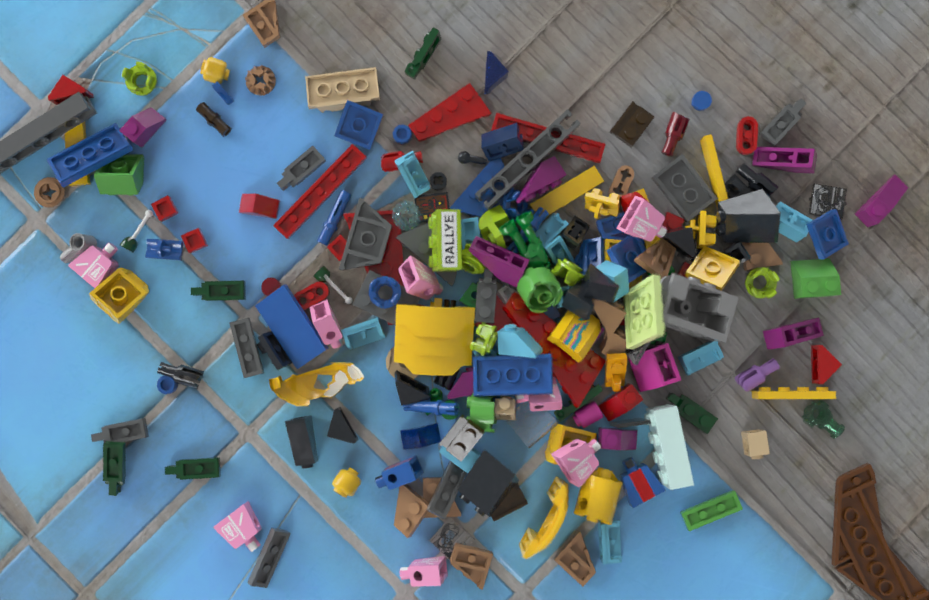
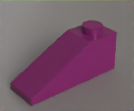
M757 147L754 151L752 166L793 173L815 174L817 153L815 149Z
M893 175L854 215L867 227L879 224L892 211L908 187L896 175Z
M478 236L474 238L469 247V251L499 280L515 287L518 286V282L524 274L529 259Z
M819 317L763 331L767 350L783 348L824 336Z

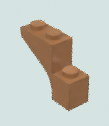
M592 299L594 310L605 327L604 338L599 345L601 353L605 355L624 353L626 350V334L623 330L617 329L626 315L623 308L624 305L618 301L610 303Z

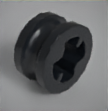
M435 172L430 177V184L433 189L442 190L447 185V178L442 172ZM440 177H442L443 184L435 185L434 178L439 179Z

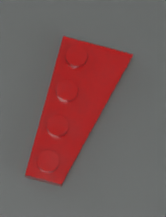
M469 83L410 123L408 127L417 140L421 142L450 129H456L458 126L466 123H472L482 117H488L491 115V112Z

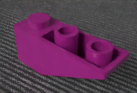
M555 156L541 162L532 170L516 201L517 203L524 200L527 203L536 197L535 194L542 195L549 190V187L554 189L562 183L561 179L567 174Z

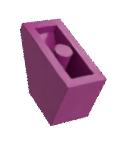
M150 107L131 116L119 131L133 143L143 148L164 124L166 119Z
M473 367L466 368V372L461 374L448 393V399L472 395Z
M599 427L598 443L601 449L636 450L638 430Z

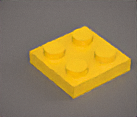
M704 246L686 271L685 277L700 279L701 284L710 283L716 285V289L722 291L739 267L740 260Z

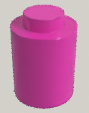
M592 401L574 412L575 416L572 417L577 427L581 426L584 429L602 419L603 414L596 402Z

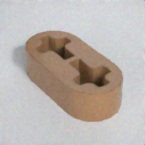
M625 165L618 169L609 188V195L615 193L613 189L616 190L619 185H621L620 192L622 193L619 195L627 194L634 178V170L630 166ZM626 170L628 171L627 175L630 177H626L623 182L621 181L623 175L620 172L623 173Z

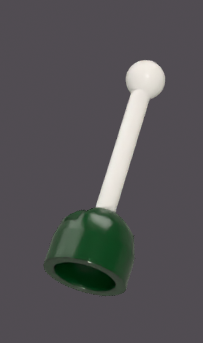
M151 210L145 212L146 216L133 236L124 238L120 246L134 253L138 245L136 237L148 218L153 216Z
M325 266L321 267L314 274L313 277L319 282H328L345 299L346 304L352 303V298L347 297L330 280V272Z

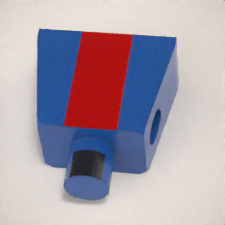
M414 455L387 467L382 471V475L375 478V482L378 488L387 486L389 490L417 480L424 472L417 455Z
M632 457L622 461L626 472L620 474L619 477L621 482H623L622 486L627 501L632 508L666 491L646 464L636 465Z

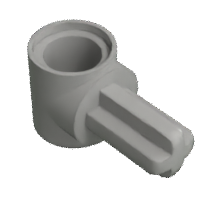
M73 234L69 241L70 247L60 255V259L64 263H69L90 246H97V240L90 235Z

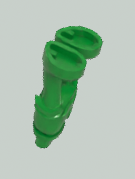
M531 211L516 217L518 225L522 228L529 241L528 245H526L514 219L506 222L499 228L502 235H509L513 239L520 252V256L529 259L528 268L544 267L551 271L549 267L551 264L548 261V256L540 236L537 237L533 230L531 222L534 216Z

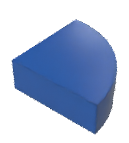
M218 81L212 85L213 89L227 105L234 102Z

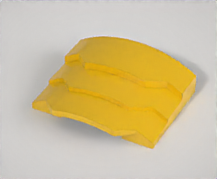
M396 304L394 362L404 363L412 374L452 376L462 366H472V350L470 345L473 342L475 307L455 306V308Z
M557 476L547 491V495L554 504L540 530L536 532L528 527L519 543L522 557L525 559L545 549L553 540L565 519L568 510L569 489L567 482Z

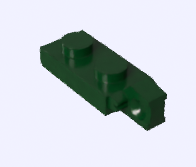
M433 27L425 35L422 47L418 48L414 54V60H412V63L407 64L405 69L407 76L415 80L421 69H424L441 41L439 30Z
M205 281V283H201V287H192L191 295L202 296V300L205 301L246 300L245 281Z
M592 384L578 408H575L572 404L573 401L570 400L568 401L570 404L568 407L562 406L561 410L553 412L554 415L561 422L603 391L602 387L599 384L597 386Z
M669 393L665 398L678 407L679 416L705 434L710 432L718 420L717 417L687 396L681 394L678 397L673 393Z
M106 441L103 443V481H105V484H109V495L117 496L121 492V485L125 483L126 442Z
M220 457L181 459L176 461V465L165 467V475L176 474V479L180 480L221 477Z

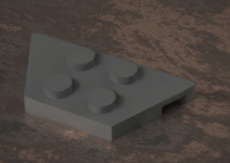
M359 198L339 270L342 271L382 263L391 233L392 225L362 198Z
M428 223L396 237L399 242L429 267V256H432V248H429V236H432V229L428 228ZM457 271L435 272L450 286H453Z

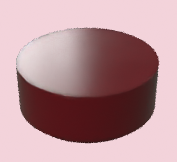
M272 277L266 278L261 285L262 292L267 296L281 287L280 281Z

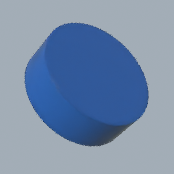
M699 91L692 97L691 103L694 109L704 111L711 105L712 98L708 92Z
M403 124L396 126L393 130L394 140L401 145L407 144L412 138L411 129Z
M163 375L157 381V388L163 394H171L177 390L178 383H175L174 378Z

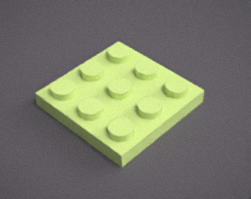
M651 275L630 288L629 292L623 296L624 310L626 312V349H635L664 335V306L661 296L662 284L660 282V275Z

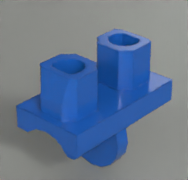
M147 239L145 258L182 261L183 241Z

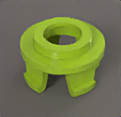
M137 61L135 66L130 69L124 68L122 71V77L125 79L126 86L133 94L143 96L155 89L157 84L156 73L145 63ZM140 75L148 76L145 83L146 86L138 87L136 79Z
M466 244L465 248L461 250L462 269L471 274L484 273L486 267L469 251L471 244Z
M558 258L557 264L551 270L553 275H558L561 278L565 277L564 282L570 286L575 285L585 276L581 273L583 271L582 268L566 258L563 260Z
M757 267L747 274L745 287L751 296L755 298L767 297L769 299L777 294L775 289L780 278L776 272L769 268ZM759 275L764 276L766 279V285L762 289H756L753 285L754 278Z
M482 322L475 332L482 338H476L475 342L471 343L470 349L481 353L482 356L490 353L498 337L496 332L497 326H490Z

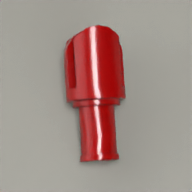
M398 151L383 154L381 157L382 170L384 172L398 171L399 169L394 160L404 156V152ZM421 151L414 152L418 162L423 163Z

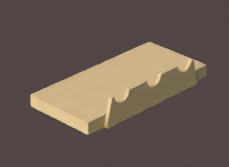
M376 67L305 76L309 109L318 108L322 113L326 110L334 112L341 111L345 107L347 100L370 107L371 101L380 100Z

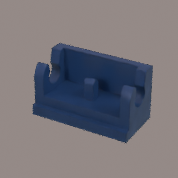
M517 123L482 134L481 148L488 161L505 157L524 149L523 136L519 134Z

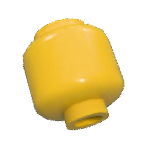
M209 57L207 60H203L200 74L203 75L205 81L211 83L218 81L219 84H222L223 80H228L230 70L227 69L225 61Z
M350 467L348 470L340 469L332 482L333 491L344 498L353 496L361 484V480L358 477L359 473Z

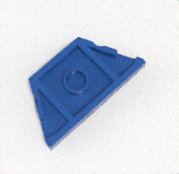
M501 158L492 160L486 165L450 207L451 210H461L462 213L481 217L487 211L484 207V202L487 201L489 203L495 195L489 190L481 196L482 201L479 202L475 198V193L504 168ZM501 182L494 184L496 190L500 191L505 188ZM504 197L501 198L492 208L498 205L502 207Z

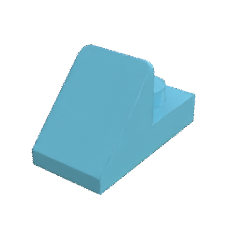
M560 235L544 247L547 256L551 259L554 266L557 264L558 258L561 260L566 258L574 263V258Z

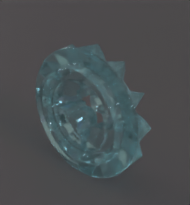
M401 201L393 209V221L401 230L410 231L417 228L422 222V213L419 210V206L415 205L413 201ZM406 210H408L409 214L414 215L409 220L407 217L401 216L407 212Z

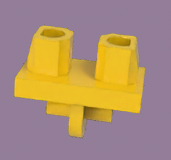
M596 188L591 193L586 192L585 209L595 212L594 218L600 219L601 215L618 216L619 194L611 193L609 197H605L603 192Z
M700 211V215L697 217V226L696 220H690V226H685L692 228L693 239H695V233H697L696 249L712 246L716 242V234L706 233V228L716 227V216L706 215L707 211Z

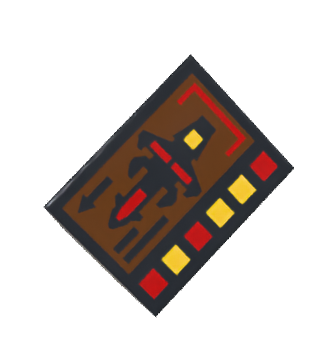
M448 192L419 195L417 198H414L417 222L428 221V218L437 209H450Z

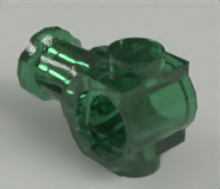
M819 400L808 405L804 409V415L802 416L804 418L803 422L811 428L817 426L819 429L824 428L833 439H836L844 432L845 426L833 419L831 410L828 409L830 406L827 403ZM816 409H817L818 412H819V415H818L817 418H815L814 415H813V413H814V411H815Z

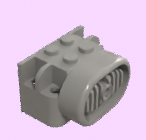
M672 273V276L663 277L660 282L662 284L661 296L664 306L663 322L666 329L682 332L704 340L726 343L739 297L717 290L716 285L710 283L701 284L700 279L694 277L685 278L675 273Z

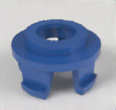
M519 190L509 191L503 199V210L508 215L509 220L514 219L515 222L516 217L523 213L531 211L534 214L533 209H528V202L526 203L525 200L517 203V210L510 208V202L513 200L517 201L521 193Z
M389 276L374 279L369 286L370 300L379 308H391L400 300L401 287L395 279ZM382 286H389L393 291L391 298L387 300L381 299L378 295L379 289Z

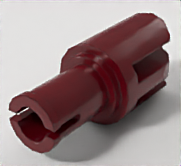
M672 112L665 131L667 139L661 152L662 154L673 157L677 142L683 140L689 118Z

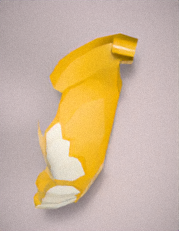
M330 362L333 364L300 375L292 374L284 381L281 376L269 379L271 390L279 398L296 406H308L312 399L320 397L331 399L345 385L356 384L357 381L363 380L364 376L353 363ZM318 374L332 375V381L327 384V389L314 388Z

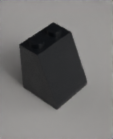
M763 189L718 202V211H716V233L722 237L725 243H738L740 241L741 243L778 242L781 213Z
M484 450L457 490L462 493L459 497L467 504L471 501L476 505L474 510L482 517L485 514L491 517L519 482V479L507 467Z

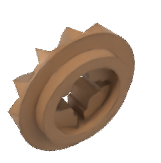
M263 65L254 66L253 69L248 70V74L245 77L247 88L255 95H266L275 87L276 78L273 71ZM255 76L260 78L263 76V80L266 84L261 82L256 84L257 80Z
M47 177L41 179L36 184L34 197L41 206L54 208L56 205H61L60 202L65 198L64 191L66 190L57 179ZM50 189L56 191L52 194V197L44 195L47 194V192H49Z

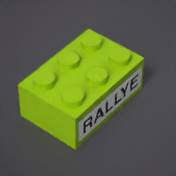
M437 209L428 218V228L432 229V236H429V248H432V256H429V267L432 268V272H456L462 270L461 210Z

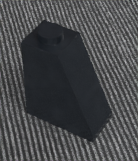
M312 415L285 421L295 466H302V469L313 467V464L318 461Z

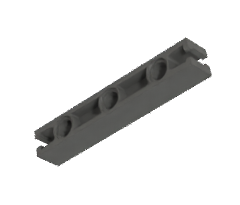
M78 92L0 141V174L96 115L97 112L87 96L83 97L82 93Z
M568 109L475 193V198L479 202L482 201L481 196L489 190L495 195L489 203L487 201L484 202V207L487 211L579 128L581 123L578 120L573 122L572 126L567 130L560 125L565 119L567 120L572 116ZM551 132H559L560 137L553 138L551 136ZM528 156L532 159V163L525 164L522 159ZM501 182L505 188L500 191L496 190L494 184Z

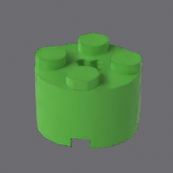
M544 267L527 268L517 286V291L524 303L535 313L546 312L550 306L555 307L563 295L560 283L553 273Z
M472 393V396L467 397V408H470V416H467L466 419H470L487 433H495L496 429L492 428L494 424H497L494 414L495 402H493V397L497 396H473Z

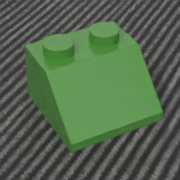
M125 154L97 169L94 173V178L99 193L108 195H138L144 180V155Z
M830 258L790 261L794 299L841 295L840 275Z

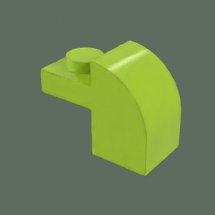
M500 205L486 211L481 216L479 228L483 239L506 248L499 228L508 222L509 218Z

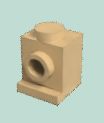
M501 396L500 399L495 398L494 414L496 420H516L517 402L515 399L509 396Z

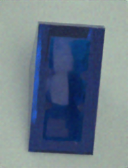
M487 51L484 94H489L508 77L509 73L491 51Z
M438 423L400 430L404 450L422 448L441 442Z

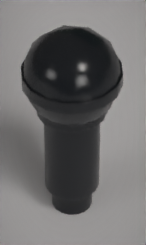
M462 151L458 155V160L462 164L470 162L486 165L487 159L473 156L466 151Z

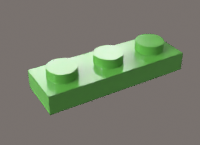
M732 490L680 511L687 530L692 531L743 510L736 491Z

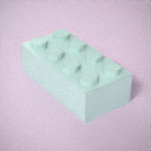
M665 404L646 408L644 418L645 422L649 423L647 424L650 427L648 437L650 443L654 446L652 456L659 469L656 471L657 479L670 490L693 486L694 482L678 407Z

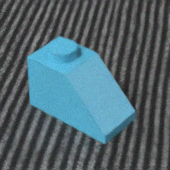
M507 324L497 332L498 354L536 358L543 352L542 347L522 327Z

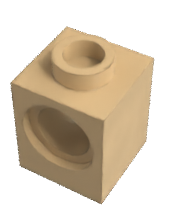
M757 429L741 432L744 455L750 456L751 459L764 458L763 455L770 454L767 432L765 430Z

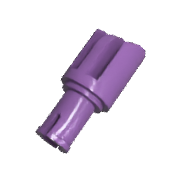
M772 358L761 366L753 365L735 377V381L748 392L765 382L766 376L780 369V366Z

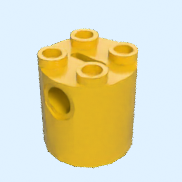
M598 467L580 487L574 514L583 517L586 515V519L591 522L598 523V520H601L600 522L612 525L623 482L616 478L613 471Z

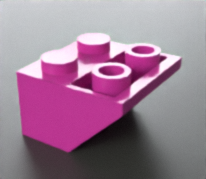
M662 343L642 350L635 363L627 356L640 392L663 387L681 380L668 343Z

